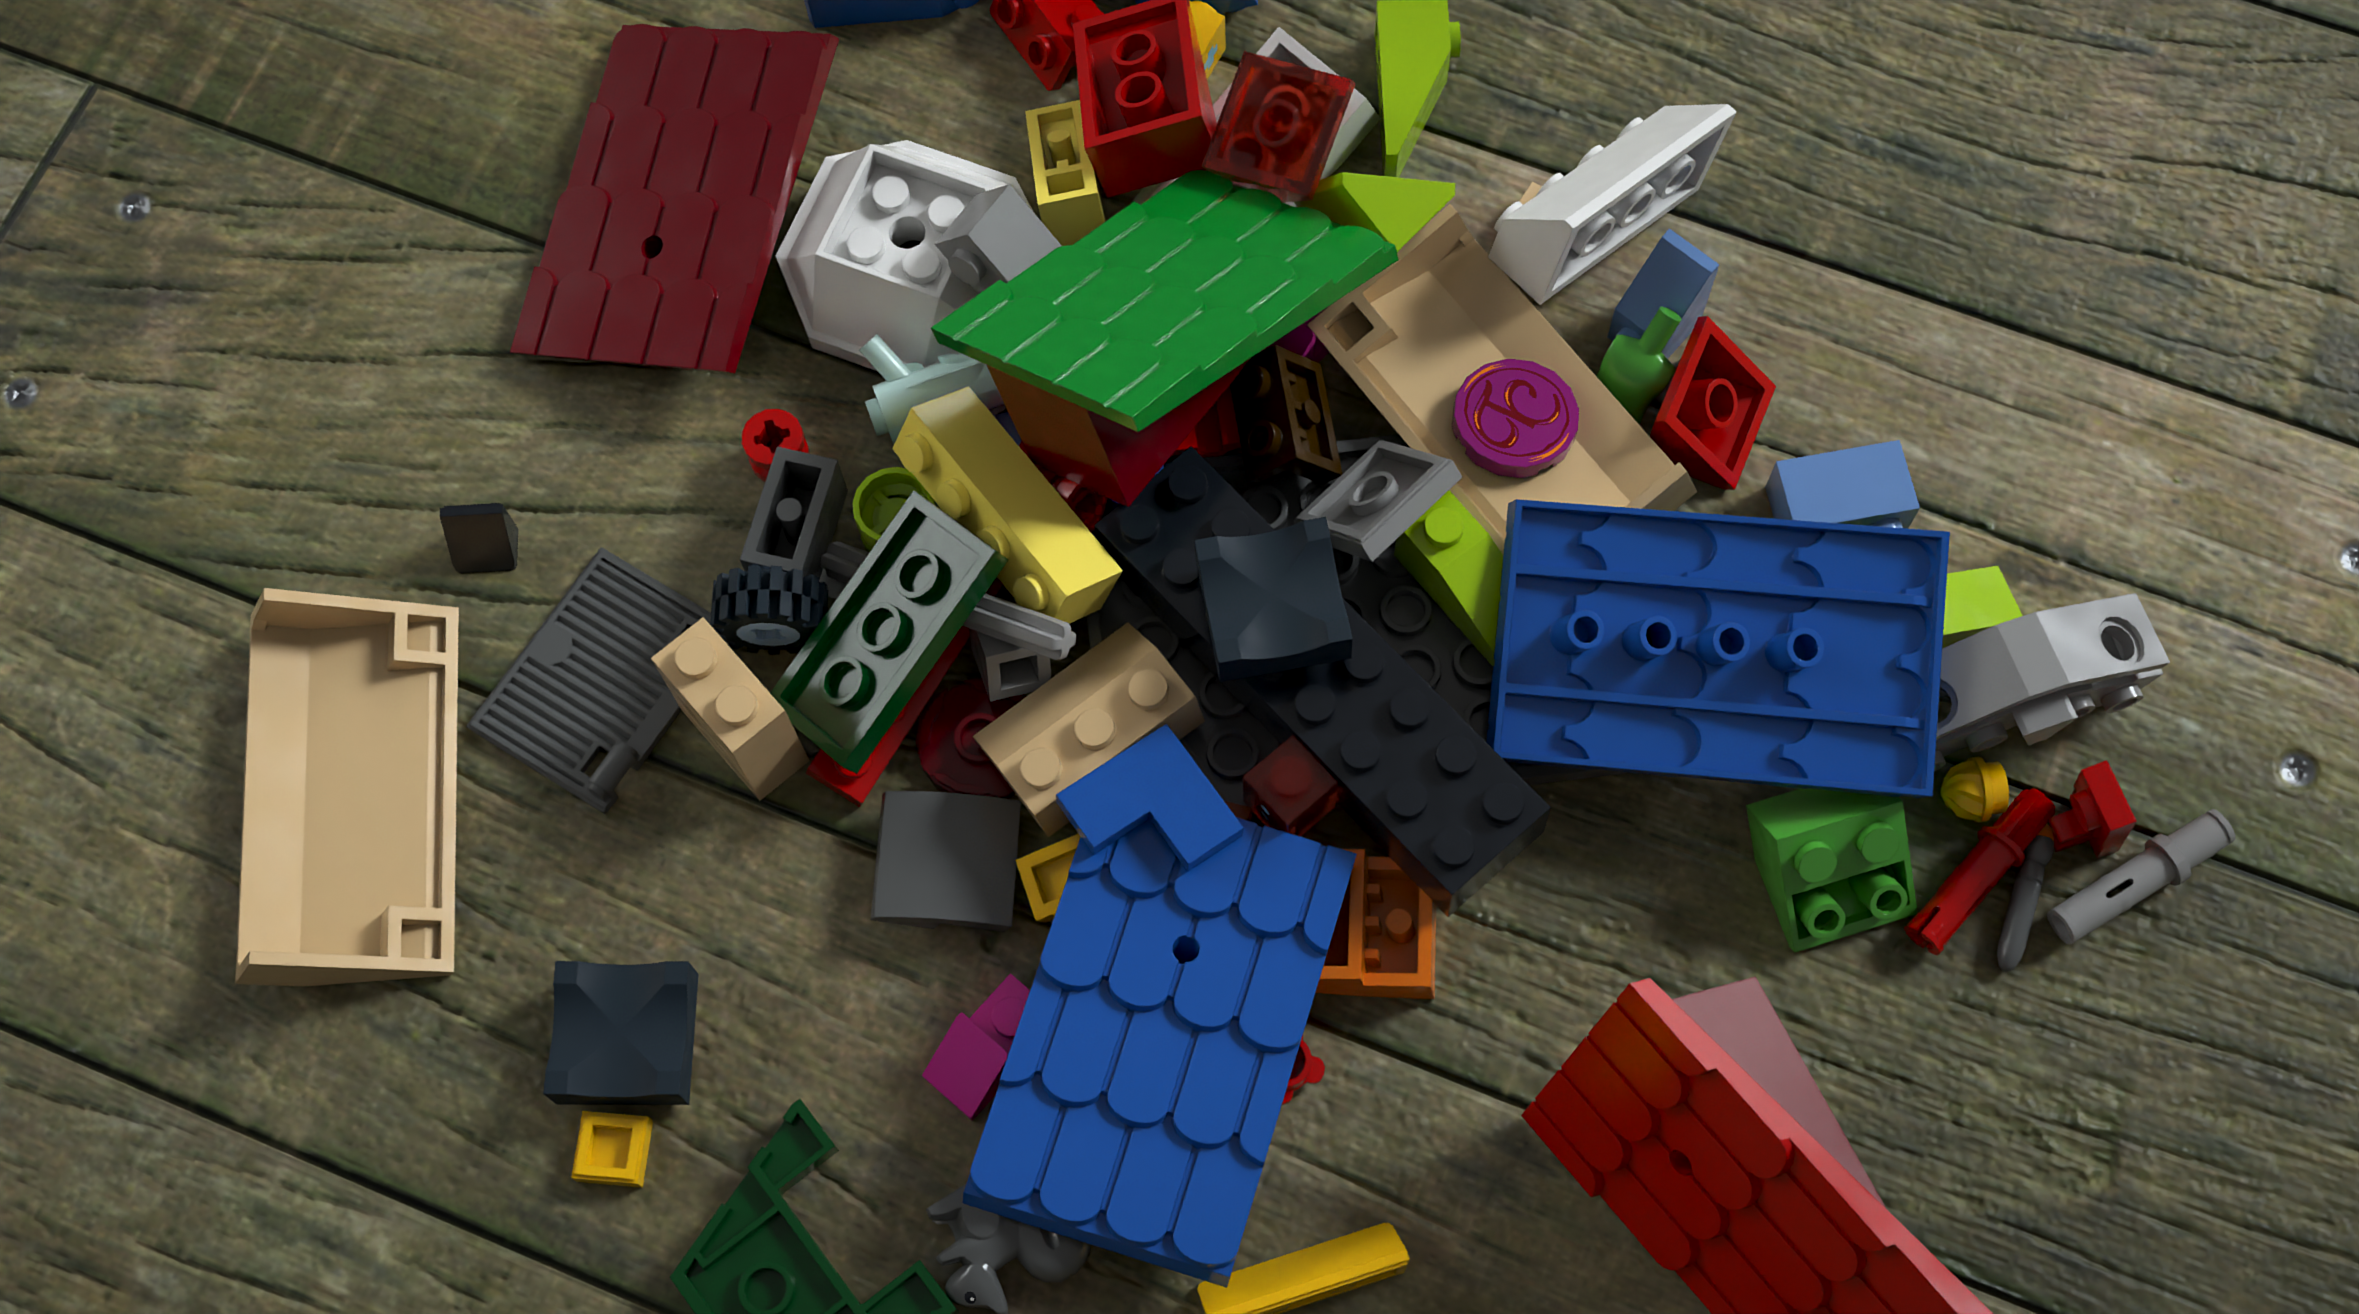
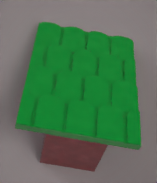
M1193 170L1183 174L1141 205L1135 201L1073 245L1054 249L1009 282L1005 283L998 280L932 326L931 330L939 344L987 365L1029 458L1034 464L1129 507L1254 355L1398 261L1399 258L1394 244L1384 241L1377 233L1367 228L1338 224L1331 221L1325 213L1308 207H1293L1281 202L1276 195L1268 191L1252 188L1246 189L1235 185L1228 177L1220 173L1207 170Z

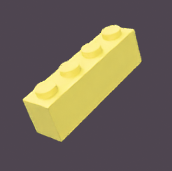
M968 386L912 407L892 449L898 455L904 467L916 477L941 510L1009 559L997 578L1015 598L1017 605L1060 619L1069 624L1100 610L1123 570L972 389Z

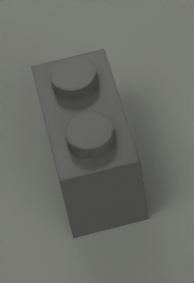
M782 447L776 448L740 557V562L745 572L748 571V566L759 565L762 570H771V565L782 566L783 572H789L793 568L802 570L803 577L813 574L819 577L820 580L823 568L820 566L821 557L827 552V548L832 542L848 492L838 460Z

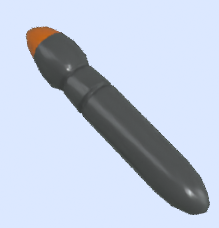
M2048 824L2043 827L2023 851L2025 861L2017 872L1998 942L1997 960L2000 969L2004 972L2011 971L2017 966L2027 945L2042 888L2041 885L2043 884L2045 866L2051 861L2054 854V836Z

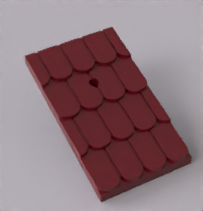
M648 24L623 25L622 29L614 37L596 103H590L567 189L558 199L540 266H534L510 353L526 356L735 374L839 38L832 34L810 33L807 31L776 32L757 31L749 28L729 30L705 29L698 26L682 28L659 27Z

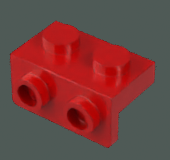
M993 0L989 9L990 15L1048 91L1060 89L1071 67L1077 66L1073 23L1104 14L1092 0Z

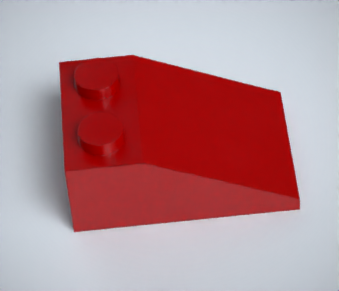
M1150 0L1073 23L1084 149L1107 198L1176 179L1189 171L1207 170L1222 166L1217 122L1189 0Z

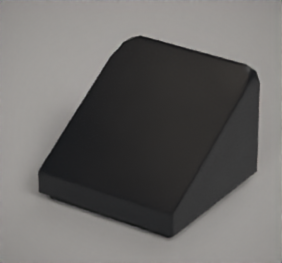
M503 504L455 505L440 508V520L451 561L458 573L500 572L516 569L519 529Z

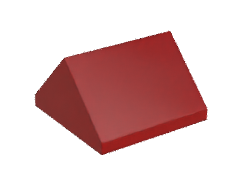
M1709 316L1698 317L1654 422L1650 438L1674 465L1680 463L1690 477L1724 490H1735L1776 385Z

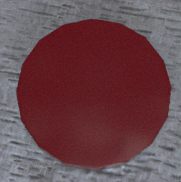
M982 678L962 681L963 685L956 686L950 691L945 689L932 699L920 717L916 745L924 773L940 792L1011 798L1015 795V792L973 736L1027 696L1022 694L990 702Z

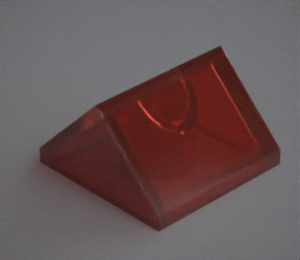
M1244 51L1204 157L1202 167L1246 188L1268 191L1276 195L1281 202L1313 200L1356 83L1349 78Z

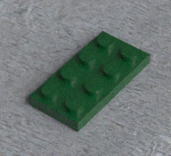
M913 490L770 694L784 708L792 725L840 766L857 774L1009 559Z

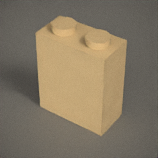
M704 617L651 657L683 713L759 801L810 761L784 708Z

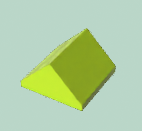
M1341 172L1294 188L1293 202L1297 207L1319 210L1325 213L1331 221L1338 224L1367 228L1377 233L1384 241L1394 244L1398 252L1455 196L1456 183Z

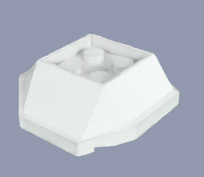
M909 140L885 145L870 144L857 151L825 157L775 255L812 348L875 371L877 370L863 356L859 349L876 334L880 336L904 364L917 362L922 364L923 367L939 363L938 356L958 354L959 352L939 344L931 327L978 294L969 284L961 281L954 275L949 267L948 259L934 244L976 194L1010 184L1032 210L1016 178ZM907 241H921L919 245L913 248L904 249L899 247Z

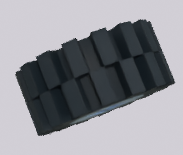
M759 565L748 566L747 572L740 568L730 569L729 574L721 573L717 576V580L713 582L710 625L725 642H728L730 648L736 650L744 646L747 647V652L758 653L760 649L768 650L769 655H780V650H786L790 654L799 653L800 647L804 646L828 612V585L825 582H819V577L813 574L803 577V571L795 568L789 572H783L782 566L771 565V570H762Z

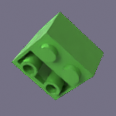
M1809 788L1797 789L1746 805L1755 862L1788 945L1794 953L1918 913L1903 801L1899 797Z

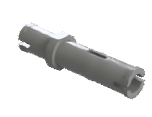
M2211 809L2168 836L2158 834L2146 841L2143 852L2108 874L2101 876L2097 881L2051 909L2047 913V919L2051 927L2066 944L2070 945L2119 914L2126 912L2132 906L2165 885L2177 886L2188 880L2191 876L2192 868L2234 842V830L2220 812ZM2117 889L2122 890L2120 893L2113 896L2112 898L2106 897L2107 895H2109Z

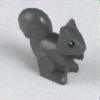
M966 1184L926 1209L929 1218L936 1224H948L955 1237V1242L943 1250L936 1258L942 1266L956 1263L962 1264V1267L947 1280L945 1286L947 1297L950 1301L960 1306L990 1308L997 1314H1007L1008 1305L996 1274L997 1270L1017 1258L1032 1277L1043 1282L1061 1283L1075 1275L1087 1262L1091 1253V1244L963 1204V1192Z

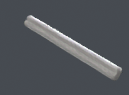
M832 542L829 544L827 552L822 555L820 566L826 570L828 577L848 584L870 552L842 542ZM986 593L962 625L1054 660L1066 658L1069 649L1076 643V634L1071 631V626L1068 622Z

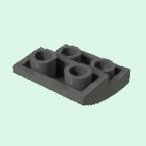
M885 791L882 794L870 920L935 929L941 923L997 932H1005L1011 928L1021 801L947 792Z

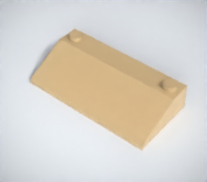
M1451 204L1426 223L1397 252L1398 261L1331 304L1307 325L1410 448L1453 460L1462 478L1449 490L1489 533L1502 554H1504V543L1507 533L1508 503L1516 499L1675 511L1697 492L1686 469L1680 463L1673 464L1505 272L1488 258L1489 254L1474 239ZM1504 359L1533 361L1556 372L1572 389L1579 407L1578 431L1565 459L1553 468L1552 464L1548 468L1539 470L1538 475L1526 478L1498 476L1475 465L1465 454L1466 448L1460 443L1459 438L1456 440L1452 429L1453 406L1456 394L1466 377L1487 363Z
M271 588L263 589L250 618L235 984L305 987L450 976L454 973L459 607Z

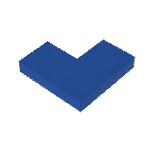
M1167 724L1056 794V803L1093 855L1148 819H1150L1187 871L1243 836L1244 827Z

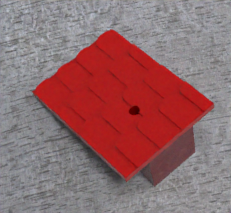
M1756 976L1671 999L1651 978L1629 983L1617 998L1618 1001L1609 1007L1588 1033L1589 1036L1581 1041L1563 1063L1562 1068L1554 1074L1535 1097L1536 1100L1532 1101L1521 1114L1523 1119L1591 1198L1600 1195L1654 1260L1663 1268L1674 1270L1711 1314H1993L1886 1209Z

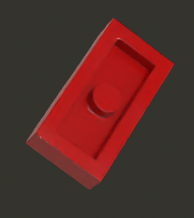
M2105 760L2080 771L2073 785L2074 790L2069 798L2072 809L2048 819L2049 826L2053 831L2055 852H2060L2089 841L2097 858L2108 856L2120 850L2136 824L2137 820L2108 761Z

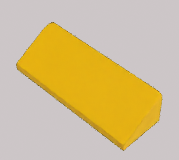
M1381 1223L1231 1273L1227 1288L1204 1281L1198 1285L1197 1291L1205 1314H1281L1405 1272L1410 1258L1393 1225Z

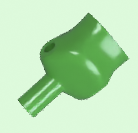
M1663 306L1658 309L1640 339L1623 334L1616 335L1605 353L1600 369L1596 374L1597 378L1638 424L1641 423L1649 405L1665 389L1676 371L1674 365L1665 357L1662 350L1682 319L1676 312Z

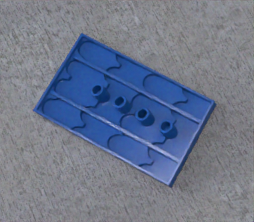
M1518 499L1508 503L1507 533L1504 543L1500 587L1501 599L1498 608L1494 652L1495 664L1493 666L1488 718L1489 730H1487L1486 743L1504 761L1585 770L1598 769L1667 777H1689L1798 789L1811 788L1890 797L1926 798L1933 796L1950 532ZM1646 633L1652 641V646L1647 641Z
M1241 818L1237 819L1244 827L1243 836L1189 871L1185 869L1150 819L1094 855L1080 837L1069 869L1068 878L1041 954L1040 963L971 1165L970 1174L963 1192L962 1203L1227 1288L1357 854L1330 845L1326 847L1321 845L1320 842L1267 826L1260 827L1257 826V823Z

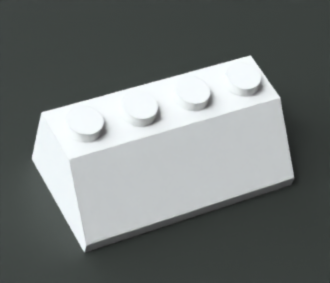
M1728 104L1675 105L1662 107L1644 121L1640 117L1635 118L1621 131L1613 143L1605 148L1601 145L1592 148L1573 171L1565 176L1561 173L1553 175L1546 181L1533 199L1524 205L1518 201L1509 206L1495 224L1494 229L1498 233L1488 258L1541 305L1698 191L1734 119L1736 111Z

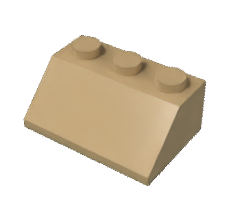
M1127 622L976 733L973 738L1045 834L1050 837L1070 822L1056 803L1057 793L1165 724L1170 727L1178 740H1180L1205 722L1196 696L1158 648Z

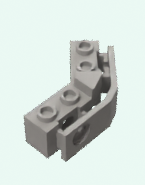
M2127 594L2033 612L1997 624L1942 648L1939 702L1951 703L1952 707L1947 718L1937 723L1934 772L1946 764L1944 756L1965 747H1969L1973 753L1994 747L2008 738L2006 730L2018 725L2029 746L2036 742L2047 740L2074 720L2093 711L2096 707L2103 706L2106 713H2114L2142 700L2144 696L2141 689L2163 675L2161 668L2168 665L2170 661L2137 594Z

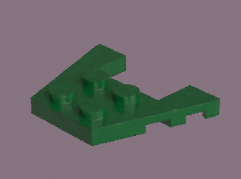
M801 1099L794 1102L783 1116L784 1122L765 1148L761 1147L747 1167L749 1171L726 1204L722 1203L669 1277L695 1314L959 1313L920 1260L865 1303L861 1304L783 1198V1194L839 1151Z

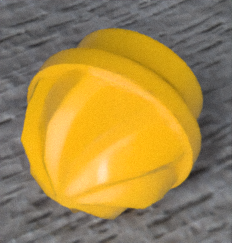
M1970 757L1965 762L1951 767L1941 787V796L1945 805L1950 810H1953L1957 817L1974 820L1975 822H1987L1992 814L2006 812L2009 804V786L2001 763L1998 761L1985 763L1981 757Z

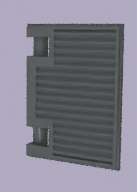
M601 547L466 727L603 814L608 813L618 799L614 791L618 783L630 767L636 771L640 769L682 711L651 657L702 617L710 624L711 613ZM601 749L608 753L594 774L591 777L584 774Z

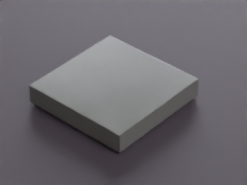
M1379 440L1296 517L1294 523L1297 524L1304 520L1326 517L1332 548L1373 562L1462 478V475L1451 459Z

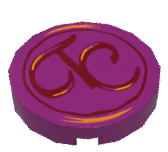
M1504 359L1487 363L1466 377L1455 397L1452 429L1456 440L1459 438L1460 443L1466 448L1465 454L1475 465L1498 476L1526 478L1538 475L1539 470L1548 468L1552 464L1553 468L1565 459L1577 435L1579 407L1572 389L1556 372L1533 361Z

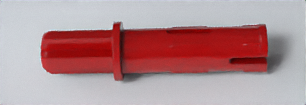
M2035 788L2021 791L1992 827L1984 826L1977 832L1979 842L1938 888L1937 892L1921 911L1904 927L1908 937L1921 948L1926 946L1928 952L1939 955L1952 936L1981 904L2009 868L2022 865L2025 861L2023 851L2048 823V819L2055 814L2056 807L2054 803L2044 793Z

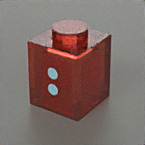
M1292 735L1243 776V801L1248 807H1252V811L1267 827L1302 836L1335 808L1338 782Z

